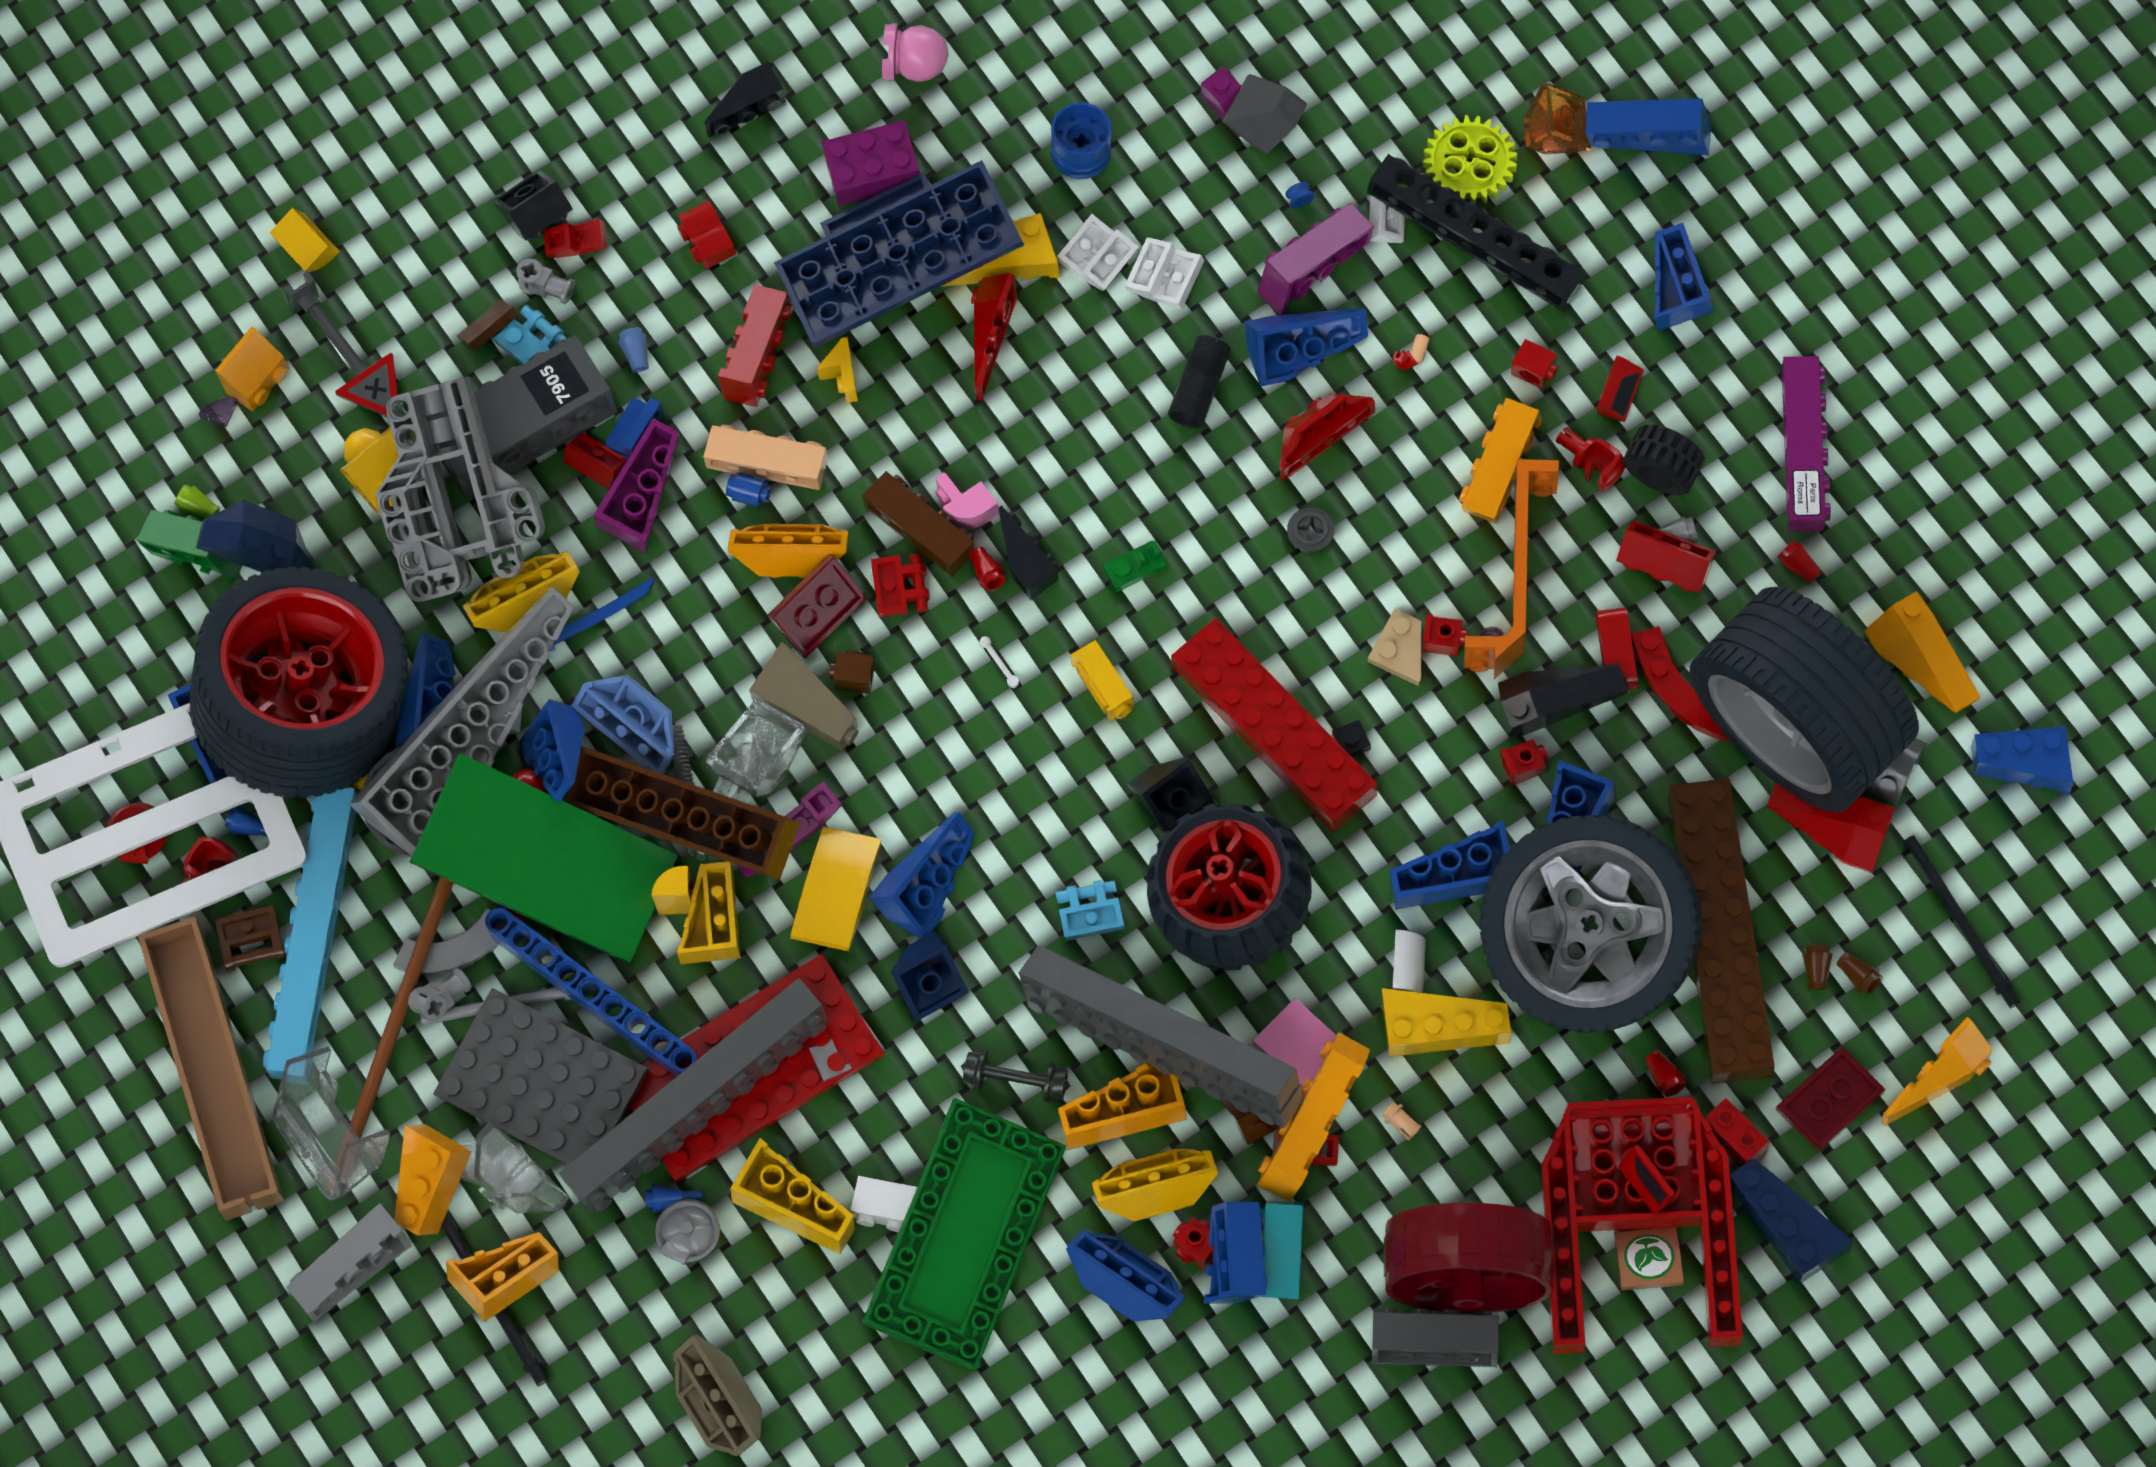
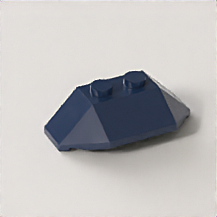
M242 500L202 521L196 544L197 549L259 572L267 570L271 572L277 568L287 569V567H296V569H301V567H309L310 557L295 519Z

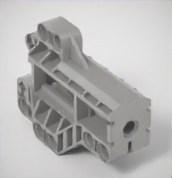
M470 377L447 381L390 398L386 405V412L399 457L375 495L387 537L394 547L408 597L413 601L423 602L466 589L472 580L468 560L490 554L493 568L498 576L511 578L519 575L524 570V556L520 544L539 539L544 534L545 523L535 490L522 484L493 464ZM404 401H405V402L407 403V405H408V413H407V414L404 413L403 408H402V405H403V402H404ZM448 411L449 416L430 421L429 415ZM412 430L416 434L415 443L410 438ZM456 440L457 445L438 449V443ZM463 455L487 540L462 546L440 466L441 461ZM424 487L426 488L427 495H428V498H429V502H430V506H429V507H427L426 499H425V496H424V492H423V488H424ZM519 491L524 492L528 497L527 505L524 508L519 507L515 502V496ZM390 497H391V501H392V505H393L394 510H393L392 508H390V506H389V498H390ZM429 511L433 513L437 531L433 528ZM526 520L532 521L536 526L533 536L527 535L523 530V524ZM398 526H399V530H400L402 539H401V538L398 536V534H397V527H398ZM512 546L515 551L503 553L499 556L497 555L498 550L509 548ZM415 552L420 557L419 565L414 560ZM405 555H407L410 567L405 563ZM507 559L509 561L514 560L516 566L512 567V572L510 568H504L503 563ZM455 577L456 582L444 585L442 579ZM431 578H433L434 581H436V583H437L436 591H435L434 583H433V581H432ZM423 581H424V582L427 584V586H428V591H427V593H426L425 591H423V589H422V582H423ZM413 584H415V588L421 597L414 594Z

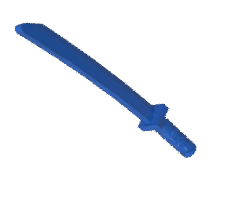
M648 579L605 606L564 626L558 639L553 643L550 652L556 650V644L592 627L647 595L654 584V579Z

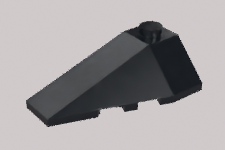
M1619 664L1528 671L1498 683L1501 704L1510 728L1518 738L1630 693Z

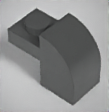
M1916 738L1872 783L1869 792L1896 805L1911 774L1915 771L1927 743Z

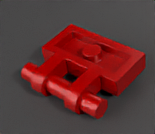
M920 554L910 555V565L903 566L901 565L900 555L871 559L879 618L908 614V602H915L917 612L919 613L929 610L927 601L930 600L929 590L925 587L924 576L927 574L926 566L922 564ZM910 577L913 580L914 589L905 590L903 578Z

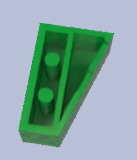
M164 510V512L150 511L137 538V541L150 554L183 566L185 562L201 566L200 572L208 575L211 570L219 572L225 578V581L234 584L243 565L196 548L202 525L200 519L188 515L187 518L180 517L170 510Z

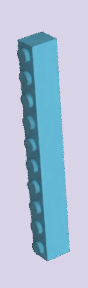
M354 788L337 789L336 792L331 794L323 793V796L314 797L313 795L311 811L314 812L313 820L308 822L306 827V839L309 840L307 850H305L307 858L304 865L301 866L303 868L302 879L298 878L296 882L295 895L298 896L296 907H292L290 913V924L293 927L291 935H287L285 940V953L288 954L286 964H281L279 980L282 982L281 991L277 992L274 998V1010H277L276 1018L269 1025L268 1036L271 1039L270 1050H266L263 1057V1067L266 1068V1071L273 1079L307 1082L357 813L349 805L357 796Z

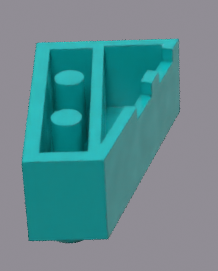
M1267 1200L1265 1209H1260L1263 1216L1261 1228H1264V1240H1262L1265 1246V1256L1263 1258L1264 1272L1268 1281L1266 1295L1261 1297L1299 1299L1304 1202L1289 1203L1287 1201Z

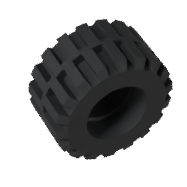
M1649 424L1638 428L1623 458V462L1628 472L1646 486L1666 494L1683 495L1688 494L1705 462V456L1702 450L1686 436L1663 426Z

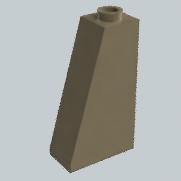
M781 642L749 689L752 700L842 752L847 744L851 745L858 735L856 718L786 644Z

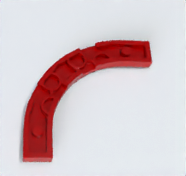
M1660 626L1631 633L1632 646L1642 673L1656 696L1658 695L1671 709V713L1685 724L1703 734L1730 742L1727 736L1718 728V725L1711 719V715L1706 712L1705 706L1701 704L1695 690L1683 679L1669 655Z

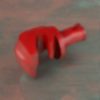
M1565 427L1563 429L1565 434L1560 432L1556 438V443L1562 445L1575 455L1573 465L1578 469L1584 468V476L1587 482L1590 481L1591 474L1594 471H1600V479L1597 482L1598 489L1601 492L1608 490L1622 476L1625 470L1624 457L1621 452L1600 438L1592 437L1585 441L1571 431L1570 428Z
M200 837L184 860L185 865L181 869L185 873L186 878L182 883L211 872L217 867L237 861L238 855L236 851L217 838Z

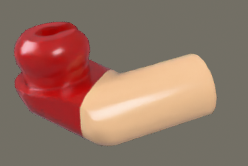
M1417 334L1411 350L1406 352L1404 350L1401 352L1399 350L1396 351L1393 355V362L1396 367L1407 370L1421 364L1424 360L1429 338L1425 335Z

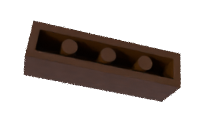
M885 471L862 495L865 508L949 576L953 577L970 559L969 554L975 549L973 536L964 528L958 529L951 524L952 520L946 513L941 510L937 512L930 507V502L921 493L917 492L914 494L910 491L908 484L900 476L895 475L893 477Z

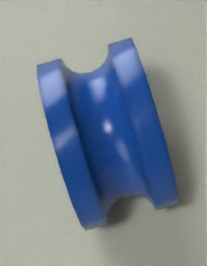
M1308 182L1297 183L1285 192L1286 197L1291 199L1290 205L1292 208H1301L1314 199L1315 195L1312 191H1309L1310 185Z

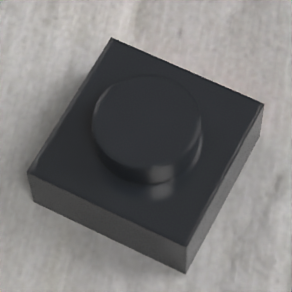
M1360 720L1332 730L1333 738L1351 757L1371 750V744Z

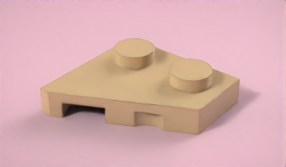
M1394 609L1368 656V663L1419 686L1421 684V621Z

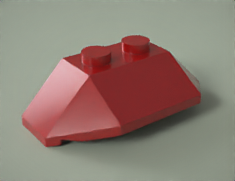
M1330 393L1323 399L1320 397L1314 400L1309 405L1308 410L1302 415H1295L1290 418L1285 425L1283 433L1280 478L1283 481L1287 480L1375 413V401L1373 398Z

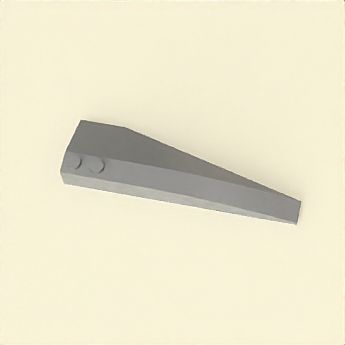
M551 587L448 694L349 805L371 826L412 856L458 754L461 753L489 767L492 766L499 747L503 745L523 706L527 693L531 691L540 668L545 664L549 656L548 653L555 640L558 639L574 606L554 587Z

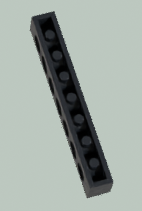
M1388 154L1370 178L1367 189L1368 194L1564 312L1581 288L1586 273L1578 265L1558 257L1552 249L1540 246L1532 241L1527 234L1510 228L1502 219L1490 216L1479 205L1467 202L1459 197L1454 190L1442 187L1434 182L1426 173H1419L1409 167L1403 159L1394 158ZM1398 184H1406L1409 188H1402ZM1422 199H1430L1433 203H1426ZM1453 213L1457 215L1458 218H1451L1447 214ZM1473 228H1478V229L1482 230L1483 232H1482V233H1476V232H1474L1472 229H1473ZM1497 243H1503L1507 248H1501ZM1521 258H1528L1532 263H1526ZM1546 273H1553L1557 278L1548 277Z

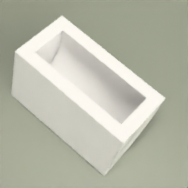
M1396 930L1393 972L1394 990L1423 993L1426 939L1417 933Z

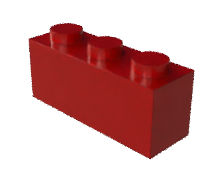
M1633 520L1626 529L1616 561L1622 563L1627 569L1633 571L1641 570L1649 573L1656 580L1670 581L1677 584L1682 590L1699 593L1706 583L1716 551Z

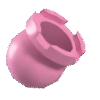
M897 23L885 24L883 45H889L888 58L882 59V79L895 81L896 75L900 73L907 80L923 82L931 80L942 73L949 56L948 48L942 35L936 30L923 25L910 26L901 32L898 30Z

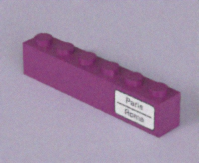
M1819 356L1783 357L1781 372L1788 532L1824 531L1825 521H1830L1831 519L1830 503H1825V493H1829L1830 481L1829 476H1824L1823 467L1828 466V448H1823L1822 439H1827V421H1822L1821 412H1826V394H1820V385L1825 384V367H1819Z

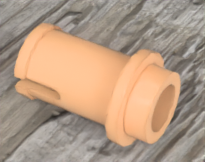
M1393 1102L1382 1114L1385 1118L1384 1122L1393 1125L1409 1141L1422 1126L1402 1110V1104L1397 1105Z

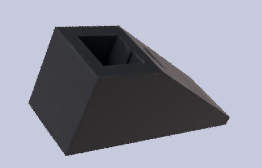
M769 62L743 73L707 117L704 124L709 138L714 135L725 134L731 127L740 123H748L757 115L765 111H773L786 102L784 90Z
M1000 506L998 510L1012 579L1026 596L1033 600L1059 580L1057 571L1059 565L1051 554L1047 553L1045 555L1040 550V543L1031 532L1025 533L1020 527L1022 523L1017 515L1012 511L1008 513L1003 506Z

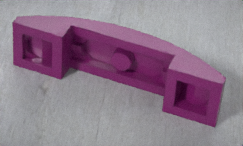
M824 781L800 799L802 803L785 815L787 818L800 822L791 851L813 835L842 806ZM737 865L746 878L759 873Z

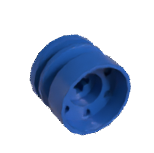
M1085 102L1072 103L1063 107L1054 116L1051 124V157L1057 170L1065 176L1075 179H1089L1100 174L1107 167L1111 157L1112 131L1111 122L1103 110L1096 105Z

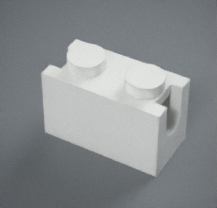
M858 1176L850 1212L853 1213L856 1223L872 1227L877 1223L886 1225L888 1230L899 1232L917 1187Z

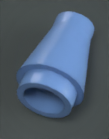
M639 327L620 332L618 344L630 364L632 372L638 373L647 370L649 366L647 362L646 334L642 333Z

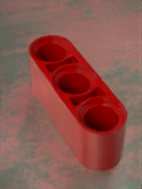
M1627 608L1596 611L1602 664H1619L1628 689H1638Z

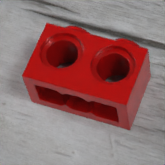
M1727 1098L1704 1117L1713 1129L1712 1132L1720 1145L1724 1147L1727 1154L1740 1167L1754 1158L1758 1160L1767 1152L1770 1141Z

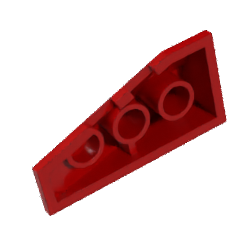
M1006 273L984 277L980 287H975L972 293L971 304H974L976 399L980 401L983 400L1018 299L1014 274Z
M1776 783L1767 804L1770 810L1793 827L1799 828L1813 838L1812 841L1819 846L1825 847L1843 864L1869 873H1873L1895 809L1868 798L1859 797L1845 811L1828 812L1805 803Z

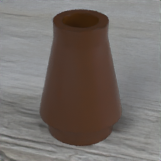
M1827 945L1805 946V953L1802 954L1809 990L1827 989V980L1833 955L1830 953V948Z
M1850 952L1844 953L1837 961L1836 965L1844 972L1858 992H1864L1866 995L1871 994L1883 979V976L1879 974L1878 968L1853 956Z

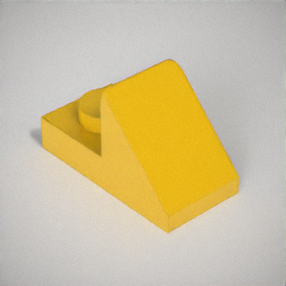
M843 337L821 362L817 371L820 380L836 378L839 394L844 393L846 403L858 401L848 337Z

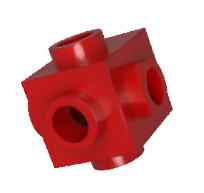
M1192 1217L1188 1223L1183 1221L1173 1233V1237H1175L1173 1243L1177 1257L1186 1264L1193 1262L1202 1270L1213 1259L1214 1246H1208L1210 1223L1203 1219L1199 1222Z

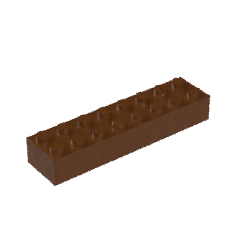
M581 746L575 782L562 798V801L586 812L779 880L781 879L800 822L583 746Z

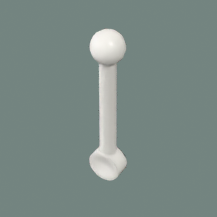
M982 637L979 641L980 646L988 650L1007 677L1008 686L1016 688L1019 685L1018 677L1012 675L991 646L990 638Z

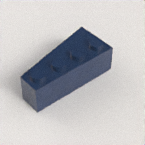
M1755 1158L1730 1174L1731 1191L1799 1284L1851 1250L1853 1244L1851 1238Z

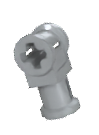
M525 259L518 264L516 271L519 278V288L524 293L530 295L537 294L544 298L548 294L560 299V302L563 304L569 302L574 291L575 280H565L553 275L552 269L541 266L535 259Z
M455 968L452 970L451 975L440 983L432 980L424 987L415 988L409 995L408 1005L412 1011L418 1014L422 1013L424 1018L430 1021H437L444 1016L446 1010L455 1005L453 998L463 991L469 992L472 986L466 975L459 968Z

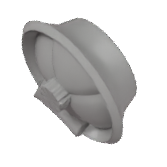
M693 1199L680 1200L669 1205L661 1213L656 1223L655 1235L660 1247L659 1253L680 1262L682 1265L707 1256L716 1246L720 1235V1224L715 1212L707 1204Z

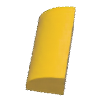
M291 208L269 232L304 271L312 272L324 267L340 252L305 213Z
M688 866L671 868L661 874L656 880L652 889V898L658 915L689 913L694 882Z

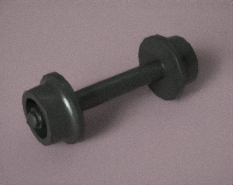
M983 1049L981 1053L968 1052L966 1061L960 1066L964 1071L963 1083L974 1085L976 1090H981L984 1077L1044 1087L1043 1100L1048 1103L1049 1100L1062 1101L1065 1090L1071 1087L1067 1081L1068 1070L1057 1067L1055 1062L1050 1063L1046 1076L987 1065L988 1051Z

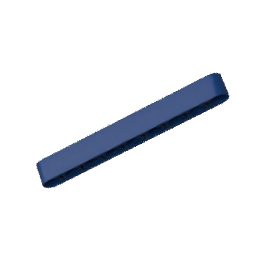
M495 908L488 912L485 917V925L491 938L672 1075L677 1077L687 1069L678 1067L682 1060H692L691 1065L698 1060L692 1048L509 911L503 908ZM498 922H507L506 927L503 929H494ZM521 939H530L529 944L526 946H517ZM544 956H553L552 961L548 964H540V960ZM568 973L576 974L575 978L571 981L562 980ZM589 991H599V994L595 998H585L586 994ZM615 1007L622 1008L620 1014L616 1016L608 1015L611 1009ZM642 1024L646 1026L641 1033L631 1032L636 1025ZM658 1043H669L665 1050H655Z

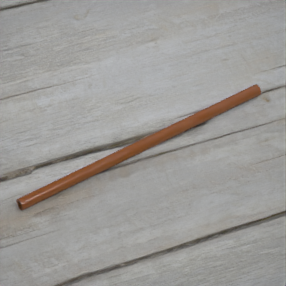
M442 877L438 881L325 1190V1194L332 1197H340L409 1008V995L417 986L454 883Z

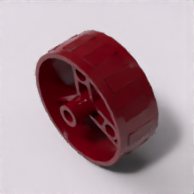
M1443 1203L1420 1206L1400 1212L1391 1217L1385 1226L1383 1277H1385V1291L1389 1297L1402 1304L1438 1312L1444 1310H1458L1461 1313H1474L1475 1311L1502 1312L1540 1303L1551 1295L1552 1278H1554V1240L1551 1223L1544 1216L1533 1211L1491 1203Z

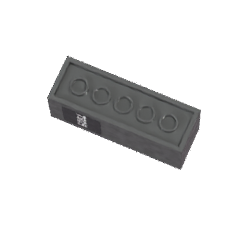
M576 335L560 340L552 349L535 354L530 358L529 362L520 367L510 368L505 372L504 376L495 381L485 382L474 392L493 464L508 474L618 413L609 386ZM448 411L429 415L430 421L449 416ZM455 439L437 444L438 449L457 445ZM464 455L443 461L465 499L473 495L474 491Z

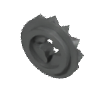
M1301 509L1294 513L1288 522V540L1291 541L1295 549L1303 550L1306 554L1313 551L1319 553L1321 549L1329 546L1334 536L1333 521L1321 509ZM1314 521L1315 531L1319 533H1313L1310 540H1308L1306 532L1302 530L1308 529L1311 522Z

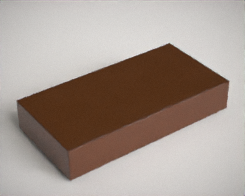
M500 299L459 333L457 337L464 345L476 351L514 319L518 313L513 306Z

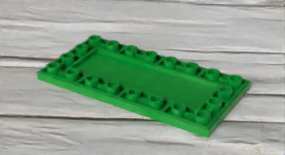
M459 753L409 863L630 964L655 909L652 898L653 886L661 874L673 868L678 855L562 800L560 802L554 801L551 795Z
M954 1097L861 1324L976 1372L1066 1145Z

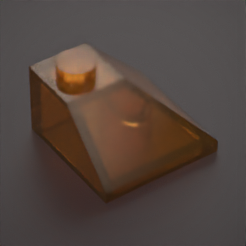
M1546 82L1541 84L1523 120L1526 148L1545 155L1590 150L1591 148L1585 134L1587 115L1585 97Z

